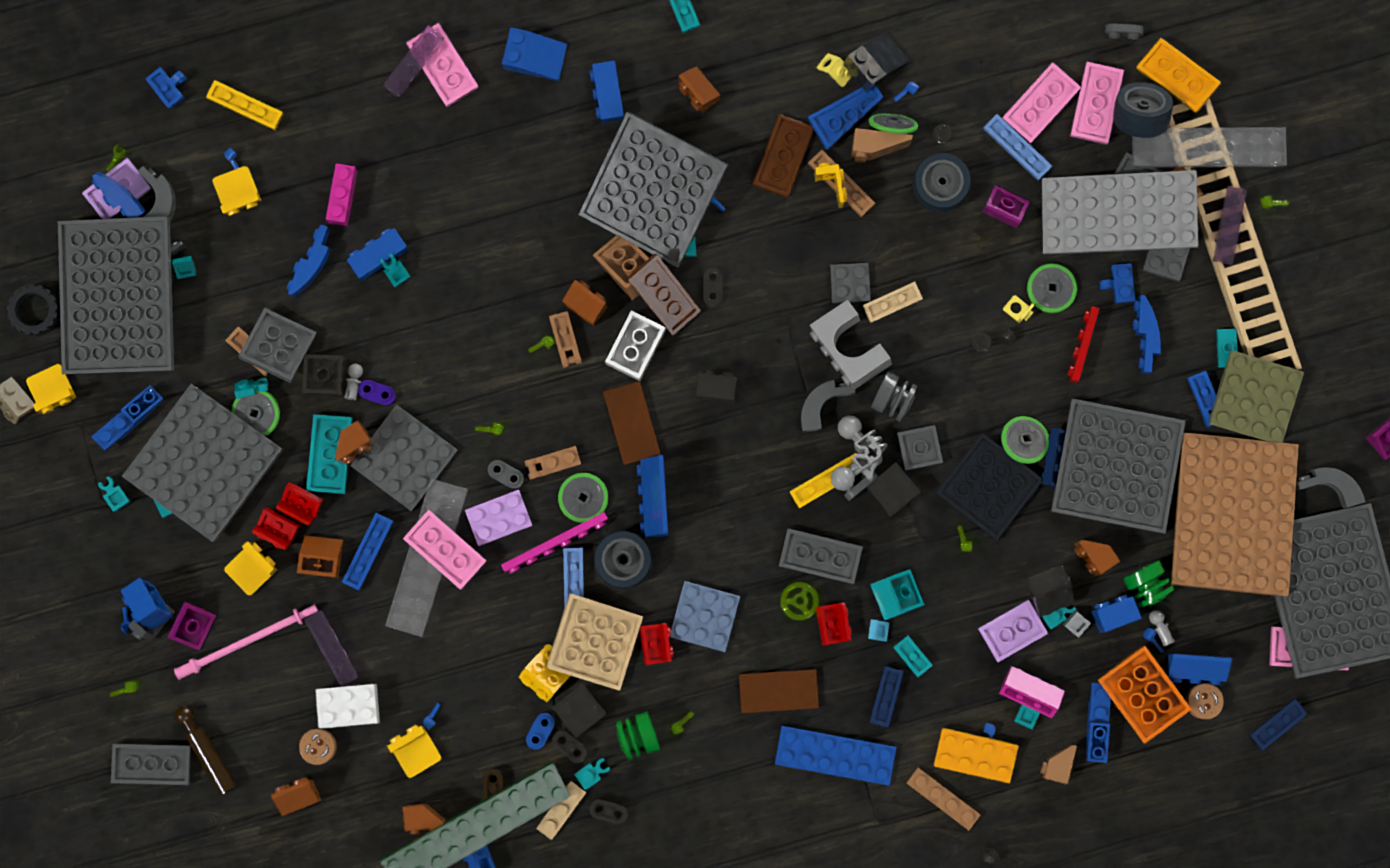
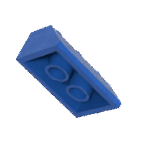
M1166 654L1165 674L1170 678L1171 682L1182 683V679H1190V683L1201 684V680L1209 681V684L1221 685V682H1227L1232 658Z

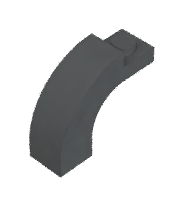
M142 166L138 172L153 187L156 195L153 208L144 217L168 216L171 222L176 207L175 194L171 184L162 174L158 177L151 168L147 170Z
M834 380L823 383L815 388L807 397L802 408V433L822 429L820 410L827 400L854 395L855 390L845 383L838 384V387L835 388Z
M1338 469L1310 470L1312 478L1310 475L1299 478L1300 482L1296 483V491L1319 484L1331 487L1337 493L1342 509L1365 502L1357 482L1351 476Z

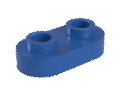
M542 713L537 716L526 737V743L531 749L537 750L545 745L555 726V720L551 714ZM543 719H547L549 722L546 727L541 724ZM534 736H537L539 738V742L537 744L532 742V738Z

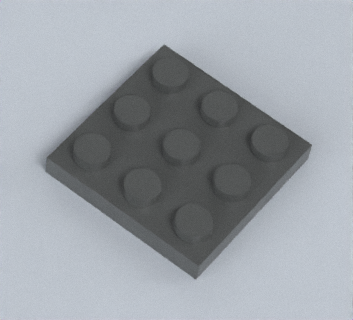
M264 308L239 354V359L291 383L317 332Z

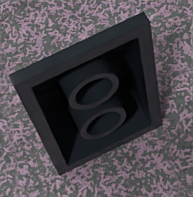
M885 32L849 54L843 65L868 93L908 64L910 60Z

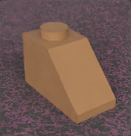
M1069 745L1047 758L1046 762L1042 763L1040 772L1043 774L1042 778L1068 784L1077 746Z

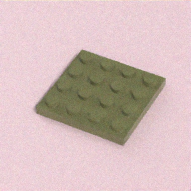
M1230 350L1208 424L1264 441L1283 443L1304 372Z

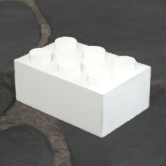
M631 311L605 361L606 365L640 381L666 328Z
M377 684L316 689L319 728L380 723Z

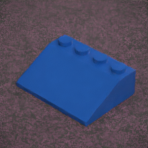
M663 455L642 459L640 460L641 464L637 465V475L641 476L642 484H638V493L643 497V503H639L640 514H644V522H640L641 534L645 533V538L668 536Z

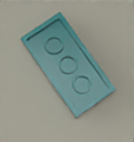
M313 414L306 491L346 494L348 465L337 462L335 455L340 433L352 425V417Z

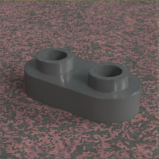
M1107 24L1105 26V34L1109 35V38L1112 39L1125 36L1128 39L1137 40L1140 36H1143V26Z
M494 460L489 464L488 473L493 479L511 489H518L523 485L524 476L519 470L500 460ZM496 466L501 468L499 473L494 472ZM513 475L518 478L516 482H511L510 480Z
M875 472L871 481L862 475L859 477L861 481L857 485L853 484L850 489L845 490L847 492L844 495L846 499L850 501L877 479L878 476Z

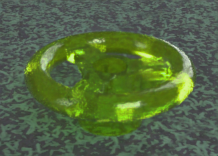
M795 582L784 589L780 603L783 612L789 618L801 621L814 615L816 607L819 605V598L816 590L811 585L804 582ZM803 588L801 593L794 595L793 598H787L791 590ZM808 591L813 597V605L810 610L806 607ZM797 598L803 599L802 605L796 603ZM793 604L794 607L801 609L804 614L797 615L792 613L787 605Z

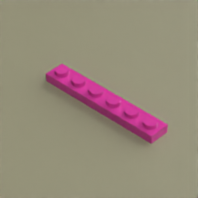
M605 512L501 566L504 572L509 571L512 574L521 569L520 565L524 563L529 565L537 561V556L541 554L547 556L555 551V547L559 545L564 547L572 543V538L578 536L580 539L589 534L588 530L594 527L596 530L606 525L605 521L608 518Z

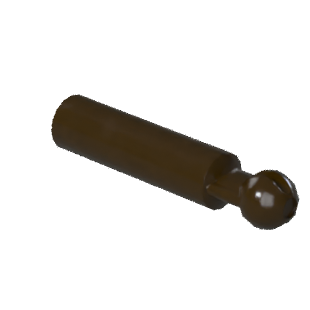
M187 706L178 708L175 713V719L179 724L185 725L188 730L186 739L219 795L221 796L237 786L204 728L195 725L193 710Z

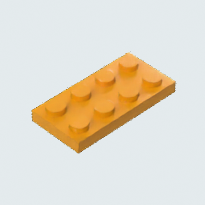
M1162 38L1137 66L1140 72L1195 113L1201 109L1221 85L1218 79Z
M942 728L934 766L1010 783L1018 744Z

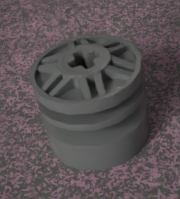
M887 372L870 408L882 413L888 406L890 407L889 417L891 418L896 410L899 412L896 420L900 422L908 413L915 399L917 385L912 384L910 390L907 391L905 389L909 381L906 380L899 387L897 386L899 377Z

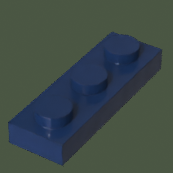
M1059 428L1051 429L1048 438V452L1045 456L1046 465L1042 474L1043 485L1056 487L1065 430Z
M884 666L870 723L889 727L904 671Z
M1293 699L1249 736L1260 750L1263 751L1304 718L1307 713L1297 700Z

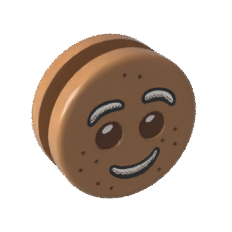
M1208 683L1194 685L1187 692L1185 699L1192 709L1189 711L1190 714L1199 719H1212L1216 717L1224 705L1221 691L1216 686Z
M319 728L306 732L299 744L301 756L306 762L313 765L329 762L337 750V742L333 734L328 730Z

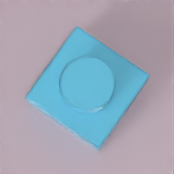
M871 620L868 639L887 642L889 622Z

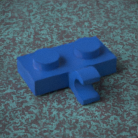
M160 67L146 78L168 109H171L184 99V96L176 87L187 79L181 71H178L169 78Z
M1131 263L1112 265V280H1102L1099 282L1100 290L1113 289L1115 304L1135 302Z

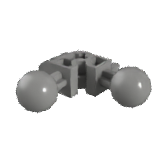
M847 415L838 424L839 434L845 439H852L855 442V450L858 452V454L852 457L853 464L848 468L838 467L832 472L830 477L832 485L842 491L852 487L855 476L860 472L867 480L871 481L875 468L882 462V452L888 446L887 443L881 444V436L875 437L876 430H872L864 436L861 433L862 424L855 416Z

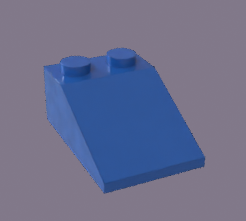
M510 27L502 61L503 69L559 81L567 44L529 31Z

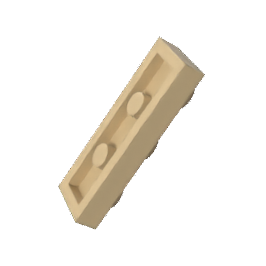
M913 282L862 307L871 324L919 302L923 298L916 283Z
M572 781L566 787L570 797L551 807L536 828L551 840L586 794V791Z

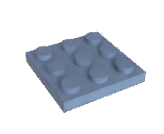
M684 581L671 629V638L725 652L740 596Z

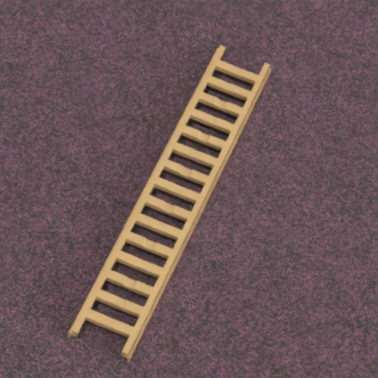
M1209 98L1204 104L1208 115L1175 125L1174 119L1171 116L1167 132L1178 164L1184 171H1191V168L1223 158L1226 169L1198 177L1197 186L1230 177L1232 187L1200 196L1197 199L1198 223L1234 328L1237 329V337L1242 352L1254 357L1252 348L1285 338L1288 349L1260 357L1259 359L1273 362L1291 356L1295 369H1302ZM1183 103L1173 106L1172 115L1190 110V108ZM1211 123L1214 133L1181 143L1178 133ZM1214 141L1218 142L1220 151L1187 160L1185 150ZM1230 195H1236L1238 205L1209 214L1205 213L1203 204ZM1242 212L1244 223L1215 232L1211 231L1209 222ZM1248 230L1250 241L1218 250L1215 240ZM1254 248L1257 256L1256 259L1224 268L1221 258ZM1260 266L1263 274L1262 277L1230 286L1227 276ZM1263 284L1267 285L1268 295L1236 304L1233 294ZM1266 303H1273L1275 313L1242 322L1239 312ZM1279 320L1281 331L1249 341L1246 330Z

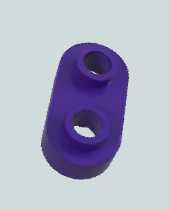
M364 380L358 386L359 395L366 400L389 406L396 399L395 391L389 386L371 380ZM366 386L371 387V390L368 393L364 391V388ZM384 392L389 393V397L387 399H383L382 394Z

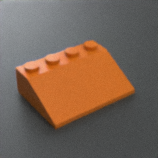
M1146 646L1139 647L1098 679L1101 686L1144 744L1192 710Z

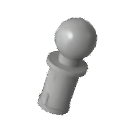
M352 364L348 368L350 379H346L347 388L344 396L348 400L357 399L358 386L361 383L358 378L363 374V368L359 364Z
M1153 610L1150 613L1149 620L1157 626L1154 631H1157L1163 646L1175 642L1167 627L1169 624L1163 623L1165 617L1162 611Z

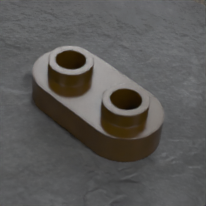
M497 769L488 770L484 774V800L503 790V775ZM492 775L497 777V781L494 783L490 780Z

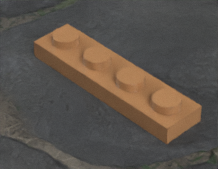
M823 150L808 162V165L814 171L822 163L836 165ZM843 171L844 180L841 185L842 188H846V203L862 217L875 205V202ZM834 179L824 180L836 192Z
M919 768L915 770L906 782L967 830L971 829L980 816L979 813Z

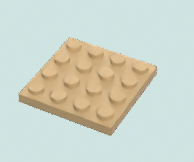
M569 593L546 668L620 691L643 616Z

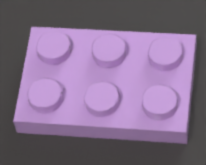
M128 158L106 174L129 190L137 200L152 189ZM94 184L82 192L102 219H113L121 213L120 205L113 209L111 205L108 206L103 199L104 194Z
M519 490L465 510L478 546L533 526Z
M1029 600L978 628L997 662L1048 634Z

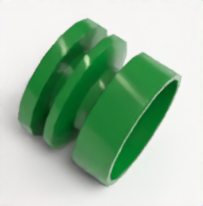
M1159 560L1123 578L1128 590L1138 588L1139 592L1133 596L1134 600L1143 597V600L1136 604L1138 608L1151 606L1165 599L1169 593L1175 590L1173 585L1166 588L1163 587V585L1170 581L1169 578L1159 580L1158 577L1165 572Z
M648 711L635 715V725H632L629 718L625 719L626 728L623 727L621 720L616 722L617 737L621 749L626 754L628 760L633 759L631 750L634 749L637 757H641L640 747L643 746L648 754L660 750Z

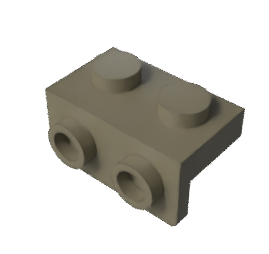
M11 377L0 384V408L6 419L12 421L15 425L21 417L34 410V402Z

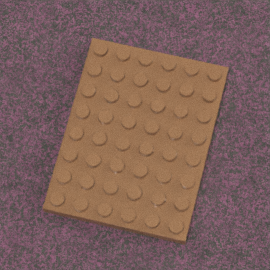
M1183 433L1171 585L1281 597L1289 596L1298 444Z

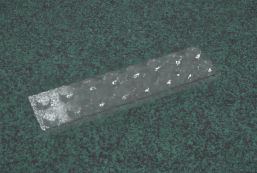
M1286 127L1167 128L1164 133L1152 138L1132 136L1133 167H1283L1287 165Z
M430 479L418 521L430 510L455 532L468 489ZM411 545L385 626L423 637L442 573Z

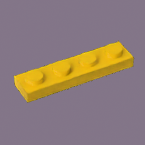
M215 80L206 96L207 99L273 130H276L283 116V112Z
M856 453L790 491L798 508L834 489L835 487L832 485L830 478L832 472L838 467L848 468L853 464L852 457Z

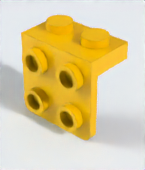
M819 164V167L815 168V182L834 179L838 206L842 208L847 199L846 188H842L841 185L844 180L843 169H839L838 164Z
M246 166L213 178V184L222 204L220 207L223 214L235 215L240 212L239 209L258 206L257 202L261 201L250 170Z
M60 364L43 370L26 380L36 402L33 404L34 409L38 413H50L55 407L67 405L72 402V399L76 398L66 374H62V365Z
M247 541L242 546L243 550L224 570L247 595H253L277 569L274 566L276 563L269 556L265 557L261 553L262 549L257 543L254 542L252 544Z
M546 645L519 675L523 684L534 690L537 696L546 702L553 697L556 691L571 676L546 668L552 650L551 645Z
M415 725L406 730L408 732L407 735L402 738L400 735L390 740L391 744L387 746L390 752L394 753L409 778L414 777L441 760V755L424 726L418 727Z

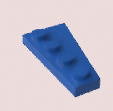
M877 86L868 93L861 87L810 115L808 120L826 151L883 99V96Z

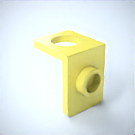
M827 54L817 66L818 70L828 73L841 87H844L852 77V74L843 65L844 61L840 57ZM828 60H832L827 67H824Z
M1014 295L1003 310L1020 323L1023 319L1027 321L1032 315L1033 311L1031 309L1034 305L1028 306ZM1016 302L1021 305L1019 313L1011 311L1010 306L1012 303Z

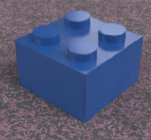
M138 578L120 590L124 596L122 600L132 610L131 616L136 623L139 622L144 627L147 626L154 630L172 618L156 586L142 578Z
M1122 595L1112 599L1114 603L1103 602L1095 605V610L1091 611L1099 633L1107 632L1141 619L1133 597Z

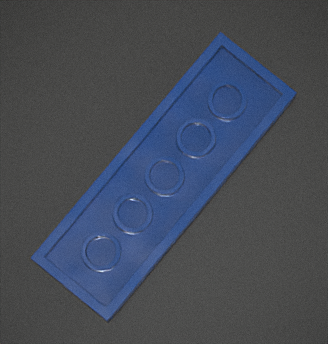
M781 726L775 764L890 786L896 747Z

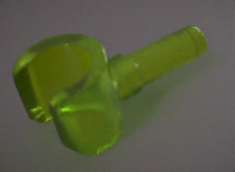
M116 145L113 149L115 155L106 168L109 171L112 170L118 159H122L126 155L125 149H123L122 153H117L120 148L119 145Z
M1271 195L1261 199L1263 208L1289 205L1288 201H1273Z
M545 336L538 344L529 348L528 351L532 353L543 345L549 349L555 341L550 336Z
M493 422L492 428L476 426L475 431L491 432L500 435L504 426Z
M959 525L957 529L961 540V550L963 552H971L972 541H965L962 526Z
M125 682V689L111 692L110 696L114 697L124 693L135 692L136 682Z
M692 711L671 726L674 735L684 731L682 724L694 716Z

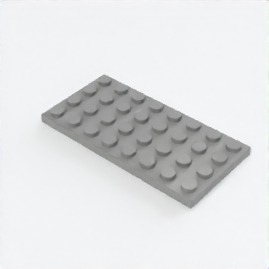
M1197 171L1042 178L1043 254L1198 248Z

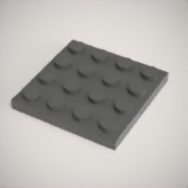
M396 404L371 439L375 443L371 446L372 449L365 454L360 453L350 466L410 511H413L458 450Z

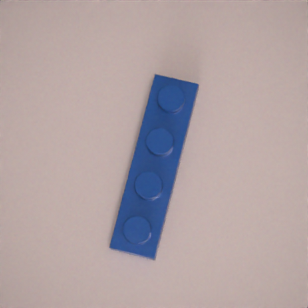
M375 513L342 583L360 591L394 521Z

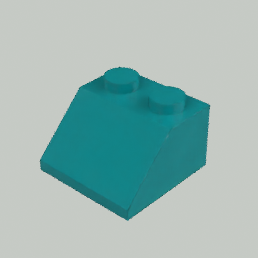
M910 569L870 584L884 621L924 605Z

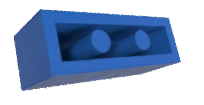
M615 61L592 64L593 70L589 71L591 82L595 81L596 88L592 90L594 100H598L599 107H595L597 119L601 118L602 123L623 120L624 115Z
M389 228L382 232L381 237L377 240L372 239L368 241L362 250L353 251L347 261L358 278L363 281L383 267L380 259H383L384 262H389V253L393 254L396 259L409 249L395 228L392 230Z

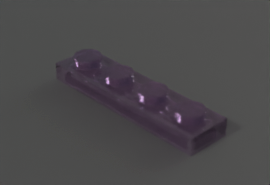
M428 25L383 86L396 97H400L444 40V37Z
M1230 186L1226 188L1213 262L1233 264L1247 191L1245 189Z
M320 610L304 619L340 686L343 687L359 678L323 611Z

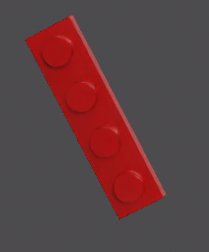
M1092 306L1089 311H1085L1083 321L1086 323L1084 329L1081 328L1078 335L1080 344L1079 347H1075L1072 356L1075 358L1074 365H1070L1067 376H1070L1069 382H1079L1100 308Z

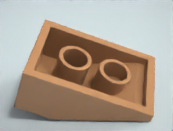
M855 128L851 158L855 159L854 161L864 163L866 160H872L910 146L913 135Z
M616 235L594 253L593 256L618 286L633 300L639 294L626 278L649 258L636 245Z

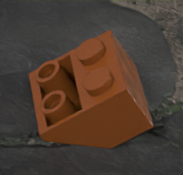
M697 66L679 75L678 85L680 87L678 89L684 96H689L691 99L690 103L696 111L700 110L704 113L720 100V94Z
M575 280L562 302L594 326L607 309L605 298L598 292L593 294L589 289L590 287L583 281L577 282Z
M356 421L340 433L335 455L336 461L340 464L345 463L348 465L356 460V455L369 452L372 449L371 446L375 444L360 422Z
M304 536L299 553L297 573L339 578L343 540Z
M1085 540L1074 543L1076 547L1074 548L1075 553L1079 558L1083 557L1087 563L1085 567L1090 574L1094 573L1095 576L1101 575L1120 562L1109 545Z
M305 777L294 781V786L292 787L288 784L275 789L276 793L272 794L271 797L282 816L322 801L314 779L308 780Z
M427 803L403 807L405 831L410 830V834L422 833L424 829H430L431 831L447 822L445 818Z

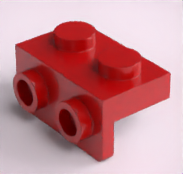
M289 482L276 509L306 525H310L317 517L323 499Z
M266 507L263 509L252 533L259 539L272 543L276 548L286 550L292 544L300 525Z
M845 603L816 607L822 646L851 641L852 631L848 623V610Z
M667 623L640 626L644 665L671 662L673 648L669 645L671 631L667 627Z

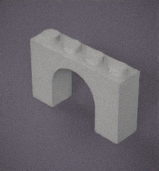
M846 300L810 324L812 331L810 335L815 342H820L822 345L820 349L826 357L830 356L833 360L831 364L834 369L841 371L843 374L841 378L847 386L851 385L855 390L891 366L892 362L881 344H878L859 357H846L838 352L836 349L838 337L860 321L858 313L851 303Z

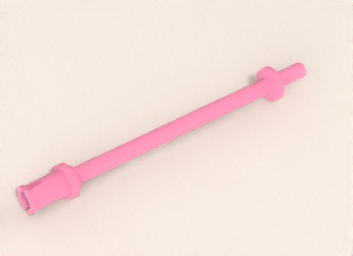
M316 605L300 612L297 609H293L294 615L199 660L190 659L188 663L174 669L175 675L178 680H181L192 673L197 674L202 666L295 622H298L300 625L303 624L302 619L318 612Z

